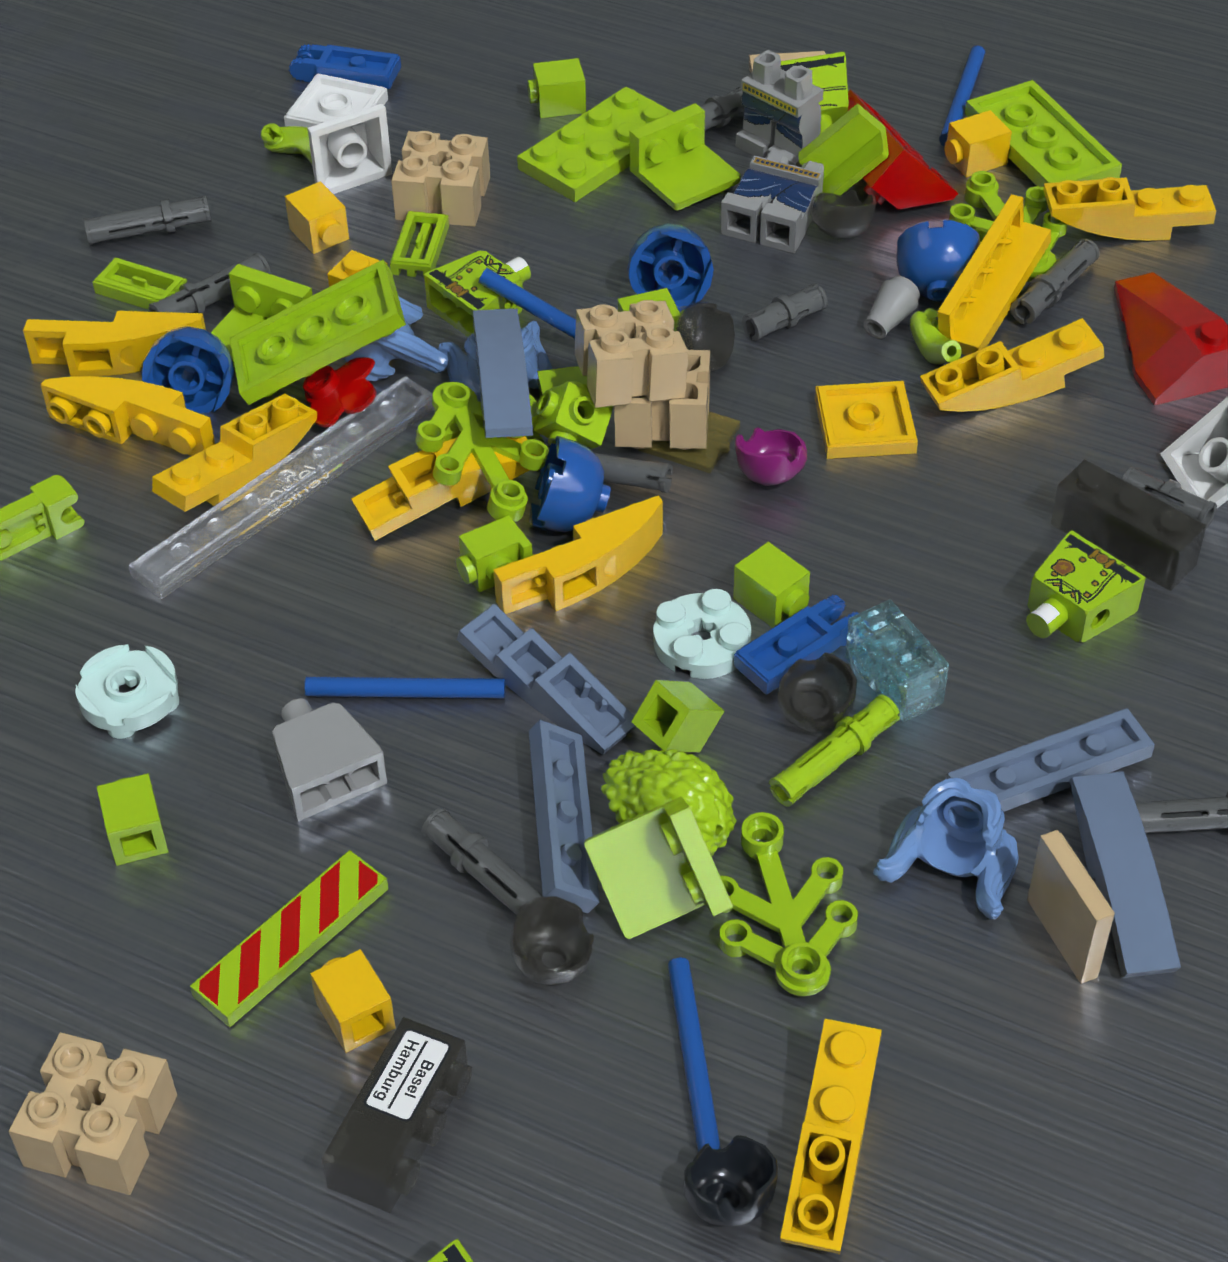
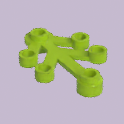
M987 171L973 173L971 178L967 180L964 198L968 204L959 203L950 208L949 220L967 224L976 230L980 236V243L994 221L975 216V209L973 207L986 208L995 220L1005 205L998 195L999 184L992 173ZM1039 186L1027 189L1023 208L1024 222L1035 224L1039 215L1049 208L1043 187ZM1050 211L1044 215L1042 227L1051 229V243L1027 282H1031L1037 275L1045 274L1056 263V256L1051 250L1058 238L1067 233L1068 225L1052 217Z
M446 382L438 385L432 395V405L435 414L430 421H424L419 424L415 439L416 445L423 451L437 452L443 447L446 430L451 424H457L461 433L448 454H441L436 458L433 469L434 479L440 484L447 486L457 484L461 479L463 466L472 453L492 489L487 504L489 514L496 520L510 515L514 522L521 520L528 501L527 494L519 482L509 480L494 451L519 462L522 467L528 470L536 471L545 466L549 452L548 447L542 441L536 439H529L521 444L507 437L486 438L484 428L477 422V420L483 421L481 402L478 401L475 392L459 382Z
M766 812L754 813L748 816L742 823L741 846L751 858L757 860L769 902L740 888L733 878L720 876L726 891L731 894L729 898L733 905V908L722 913L736 910L778 932L783 947L752 933L750 925L739 919L728 920L721 926L719 946L722 952L730 957H741L748 954L774 968L776 980L785 991L797 996H811L819 993L827 986L831 973V966L827 956L840 938L849 937L856 931L858 911L852 903L845 900H837L830 903L825 911L824 924L812 939L806 942L802 926L825 894L835 893L841 888L844 872L843 866L834 858L823 857L817 859L812 865L811 876L796 897L792 899L778 854L783 846V823L773 814ZM757 840H766L768 842H759ZM827 872L833 874L835 877L831 879H825L820 877L819 874ZM841 915L847 917L849 921L841 923L835 921L833 917ZM736 934L742 936L744 940L733 942L727 937ZM797 970H806V971L810 972L811 974H805V975H803V974H798V973H796L795 971H797Z

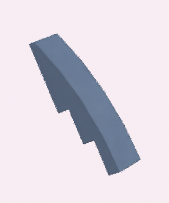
M518 309L473 310L476 362L485 437L533 436L529 387Z
M495 603L459 630L457 641L498 679H505L506 686L557 726L582 735L583 743L602 755L636 728L631 722L634 715L570 652L562 658L533 628L524 633Z
M1124 771L1071 777L1070 785L1088 874L1093 881H1096L1098 889L1115 913L1111 929L1121 978L1176 972L1181 968L1167 905L1143 823Z

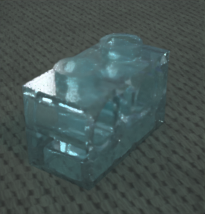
M891 599L849 618L846 660L877 695L883 694L896 704L900 712L898 716H900L902 723L944 703L949 663Z

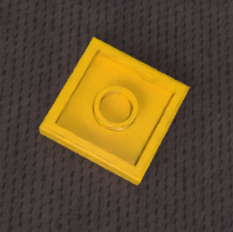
M904 381L815 386V403L827 459L917 453L918 440Z

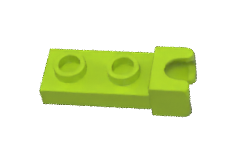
M53 475L31 486V494L0 508V561L51 535L58 540L84 525V519L71 506L77 502L78 495L64 477Z

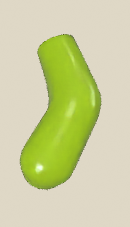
M269 123L263 127L260 134L266 149L275 153L304 155L312 164L307 127H279L275 123Z
M928 308L924 312H915L910 319V329L923 357L931 364H947L958 360L962 354L961 346L957 341L947 338L938 331L937 310Z

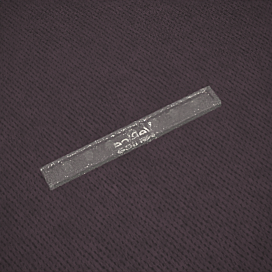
M404 376L376 395L373 403L366 409L347 415L130 563L128 566L131 576L162 600L434 410L432 405L433 394Z

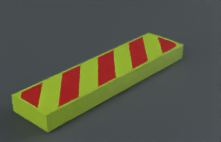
M349 850L190 985L192 997L230 1028L389 889L387 878Z

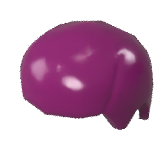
M757 427L754 429L749 440L745 441L743 436L739 434L735 438L738 466L745 476L754 483L763 486L782 484L791 480L805 467L807 461L806 444L795 432L782 429L764 431Z

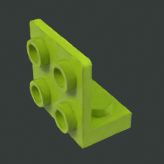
M696 103L629 131L630 171L674 210L688 207L733 187L741 181V174L704 144L705 110Z
M237 264L229 272L234 308L213 329L211 334L218 337L229 350L234 365L229 338L313 295L312 288Z
M682 796L591 836L584 841L585 849L620 928L627 939L636 937L704 905L707 906L713 916L733 908L691 808Z

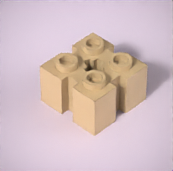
M408 131L402 148L403 161L398 160L391 180L395 220L405 221L408 211L446 214L449 218V225L475 227L481 210V196H485L490 180L488 137L459 134L450 141L441 140L440 133Z
M643 300L636 304H630L629 311L618 312L615 307L605 304L597 305L593 308L576 309L575 357L582 375H587V388L595 408L631 404L633 396L647 395L649 402L685 398L688 350L680 332L674 331V319L665 301Z
M688 350L685 398L649 402L647 395L633 396L631 404L614 406L615 447L642 449L652 447L654 440L670 441V448L681 450L692 448L706 449L710 403V350Z
M60 1032L40 1069L46 1086L45 1091L42 1093L29 1091L8 1131L23 1167L66 1178L72 1165L82 1169L87 1184L131 1195L149 1157L143 1137L144 1133L147 1131L159 1135L177 1097L167 1059L128 1049H123L120 1057L116 1060L107 1058L103 1043Z

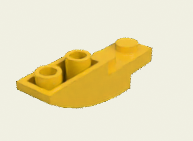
M1107 177L1098 180H1065L1056 183H1044L1043 187L1052 217L1072 227L1105 237L1142 241L1170 240L1172 227L1214 224L1216 208L1207 185L1131 190L1127 177Z
M116 311L113 322L27 319L23 333L32 364L68 365L71 377L111 376L142 372L143 362L154 342L170 330L187 326L206 330L203 313Z
M1081 318L1010 350H1007L1004 344L999 341L920 376V379L941 411L964 412L996 409L1042 397L1065 388L1064 375L1103 359L1104 346L1085 320Z
M99 376L49 378L40 384L50 418L61 424H68L87 431L96 437H103L122 445L131 434H134L144 440L156 442L172 448L181 454H188L190 456L215 444L210 417L186 409L183 392L138 380Z
M284 393L220 426V442L152 476V492L184 512L205 501L219 509L238 498L270 473L306 435L317 420V411Z
M526 436L520 438L507 437L521 444L528 440ZM457 438L445 441L443 447L437 452L421 450L389 465L388 468L392 477L351 498L355 509L374 541L454 498L462 507L492 490L472 453L463 466L461 479L457 484L447 486L440 484L434 479L433 469L436 458L441 454H448ZM494 451L509 480H513L529 471L522 467L519 462Z
M658 495L573 525L574 541L493 569L497 605L505 614L548 599L556 612L578 603L609 586L637 565L662 536V499Z
M824 1019L780 1242L836 1254L841 1253L881 1040V1029Z

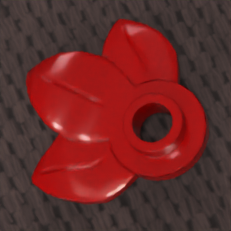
M366 357L354 358L337 370H334L331 366H325L305 378L303 383L305 398L311 405L310 408L317 411L316 425L323 428L331 427L337 422L343 412L347 414L358 413L373 403L376 397V389L365 379L375 365L373 359Z

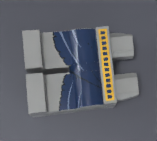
M766 50L754 59L753 72L741 80L744 121L743 129L736 134L735 147L753 156L763 158L771 151L781 153L789 159L790 165L802 167L799 163L798 152L818 137L821 132V106L819 102L823 100L824 89L812 84V70L800 65L793 66L789 70L784 71L781 69L780 55L770 50Z
M773 151L765 158L754 155L750 162V169L744 172L735 192H728L721 202V234L756 243L760 236V245L795 254L816 212L822 206L823 164L808 161L802 167L790 165L789 159L784 154ZM740 219H751L750 228H742L735 223ZM783 228L790 229L789 238H780L774 232Z

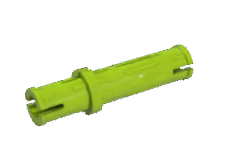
M880 694L852 717L845 716L835 724V730L829 736L804 753L788 768L769 780V785H771L769 787L776 800L786 807H791L802 795L838 769L845 761L854 755L864 754L870 749L871 742L879 734L900 720V716H898L900 712L896 704L889 697Z

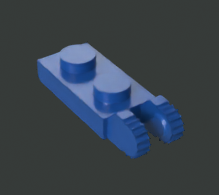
M304 44V46L301 45L297 58L293 59L289 65L290 74L296 80H304V82L308 83L319 73L390 89L401 69V58L398 54L334 45L322 46L312 44L311 46Z
M832 594V596H828L826 600L820 601L811 608L809 606L805 607L736 651L734 654V667L767 695L840 646H846L853 639L855 640L863 632L867 623L865 622L866 619L858 612H853L830 625L836 619H839L846 606L845 601L839 596Z

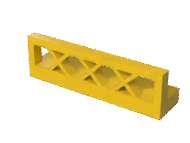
M1010 195L937 311L938 331L947 338L957 341L961 346L963 355L967 356L988 346L1009 312L1012 303L1020 294L1051 243V229L1024 222L1023 197Z

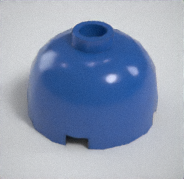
M943 220V227L929 228V221L918 223L906 229L898 237L896 254L898 273L900 276L911 280L917 286L921 297L937 302L944 301L980 245V236L969 225L953 220Z
M667 223L652 227L638 237L630 250L627 271L631 287L636 294L667 288L678 310L682 311L679 307L688 306L692 302L695 305L703 299L711 286L714 268L709 249L697 233L683 225Z
M187 326L172 329L154 342L143 362L142 381L183 392L186 409L197 413H209L213 409L214 411L219 409L229 395L232 388L234 365L229 350L218 337L204 329Z
M557 436L556 444L551 443L548 449L549 452L545 466L540 469L535 489L539 490L538 499H541V505L531 503L529 522L531 526L546 531L566 533L573 531V525L591 519L595 511L604 512L609 500L611 487L603 484L604 469L596 454L588 447L576 441Z

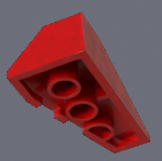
M851 89L848 91V111L858 103L886 128L889 156L863 177L867 182L863 189L870 197L881 205L887 200L897 209H904L953 200L959 194L933 167L929 169V165L922 159L923 156L901 137L902 135L873 107Z
M1154 272L1115 281L1114 290L1121 321L1125 323L1127 332V349L1131 350L1133 358V376L1154 406L1228 388V325L1223 318Z

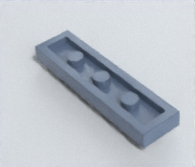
M1126 708L954 770L947 774V779L960 778L967 781L971 788L991 791L997 795L1004 812L1071 787V777L1110 773L1152 757L1155 744L1129 709Z
M540 719L529 730L543 899L588 914L600 903L597 873L584 846L585 839L593 836L583 738L578 733Z

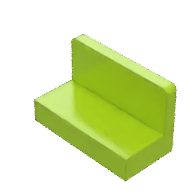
M857 103L798 152L799 163L802 166L808 161L823 164L822 194L825 201L829 204L888 158L889 150L886 128Z

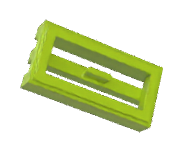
M408 211L390 261L392 275H399L401 269L407 270V276L416 277L417 271H423L424 276L428 271L435 269L449 229L448 215ZM417 222L423 223L411 258H405ZM433 224H436L425 258L422 259Z
M115 257L92 283L96 294L149 310V304L178 292L179 287L187 283V279Z

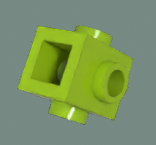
M568 381L546 390L542 394L536 407V414L539 416L534 431L547 437L550 445L551 443L556 444V437L560 436L589 447L591 450L602 445L614 406L595 408L587 385L577 381Z

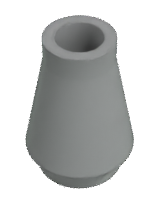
M894 276L890 280L884 281L881 284L871 311L863 323L866 332L877 339H883L891 329L914 312L918 307V299L920 297L917 286L911 280L902 276Z

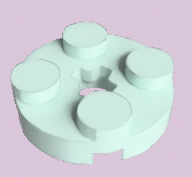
M710 589L705 593L684 595L672 601L663 602L658 606L656 621L653 627V645L657 657L667 668L675 671V666L684 670H690V677L698 679L720 677L737 669L734 667V654L751 642V623L745 611L738 604L731 601V596L728 592L722 589ZM698 631H706L710 633V638L702 640L701 636H692L691 634Z
M129 644L107 648L91 657L80 671L82 679L75 689L80 711L85 719L97 728L107 730L111 737L123 739L132 736L138 730L157 723L168 713L173 712L179 705L178 680L172 661L162 651L150 646H145L146 652L140 650L130 651ZM125 683L129 687L138 685L129 692L122 693L119 691V686Z

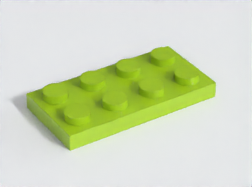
M1034 80L966 101L965 115L967 117L991 110L1012 131L1008 158L1036 186L1044 187V183H1056L1065 180L1084 181L1107 177L1120 178L1122 164Z
M626 86L518 155V170L573 202H577L630 166V130L671 114L673 111Z
M384 259L229 338L239 394L248 405L273 395L279 389L301 378L311 376L317 370L340 358L352 355L356 350L380 338L387 337L394 333L395 330L406 325L392 271Z

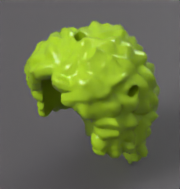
M650 749L643 753L627 750L624 755H619L617 759L611 760L609 768L603 773V779L606 784L601 786V791L609 800V809L616 814L615 818L618 823H623L682 796L691 808L711 857L717 851V848L726 846L727 838L730 832L734 830V825L737 822L731 806L734 800L733 796L728 792L725 783L719 779L717 772L695 755H687L682 750L678 751L675 749L667 751Z

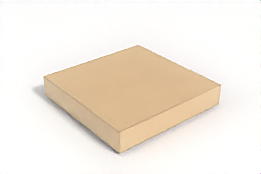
M1055 830L1040 835L1027 901L1078 981L1082 984L1098 978L1115 913L1062 833Z

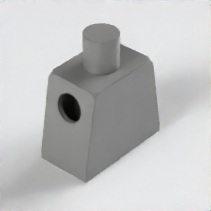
M298 698L288 702L283 707L281 717L284 722L273 728L272 735L278 764L297 821L388 784L381 747L340 703L332 702L313 710L306 699Z

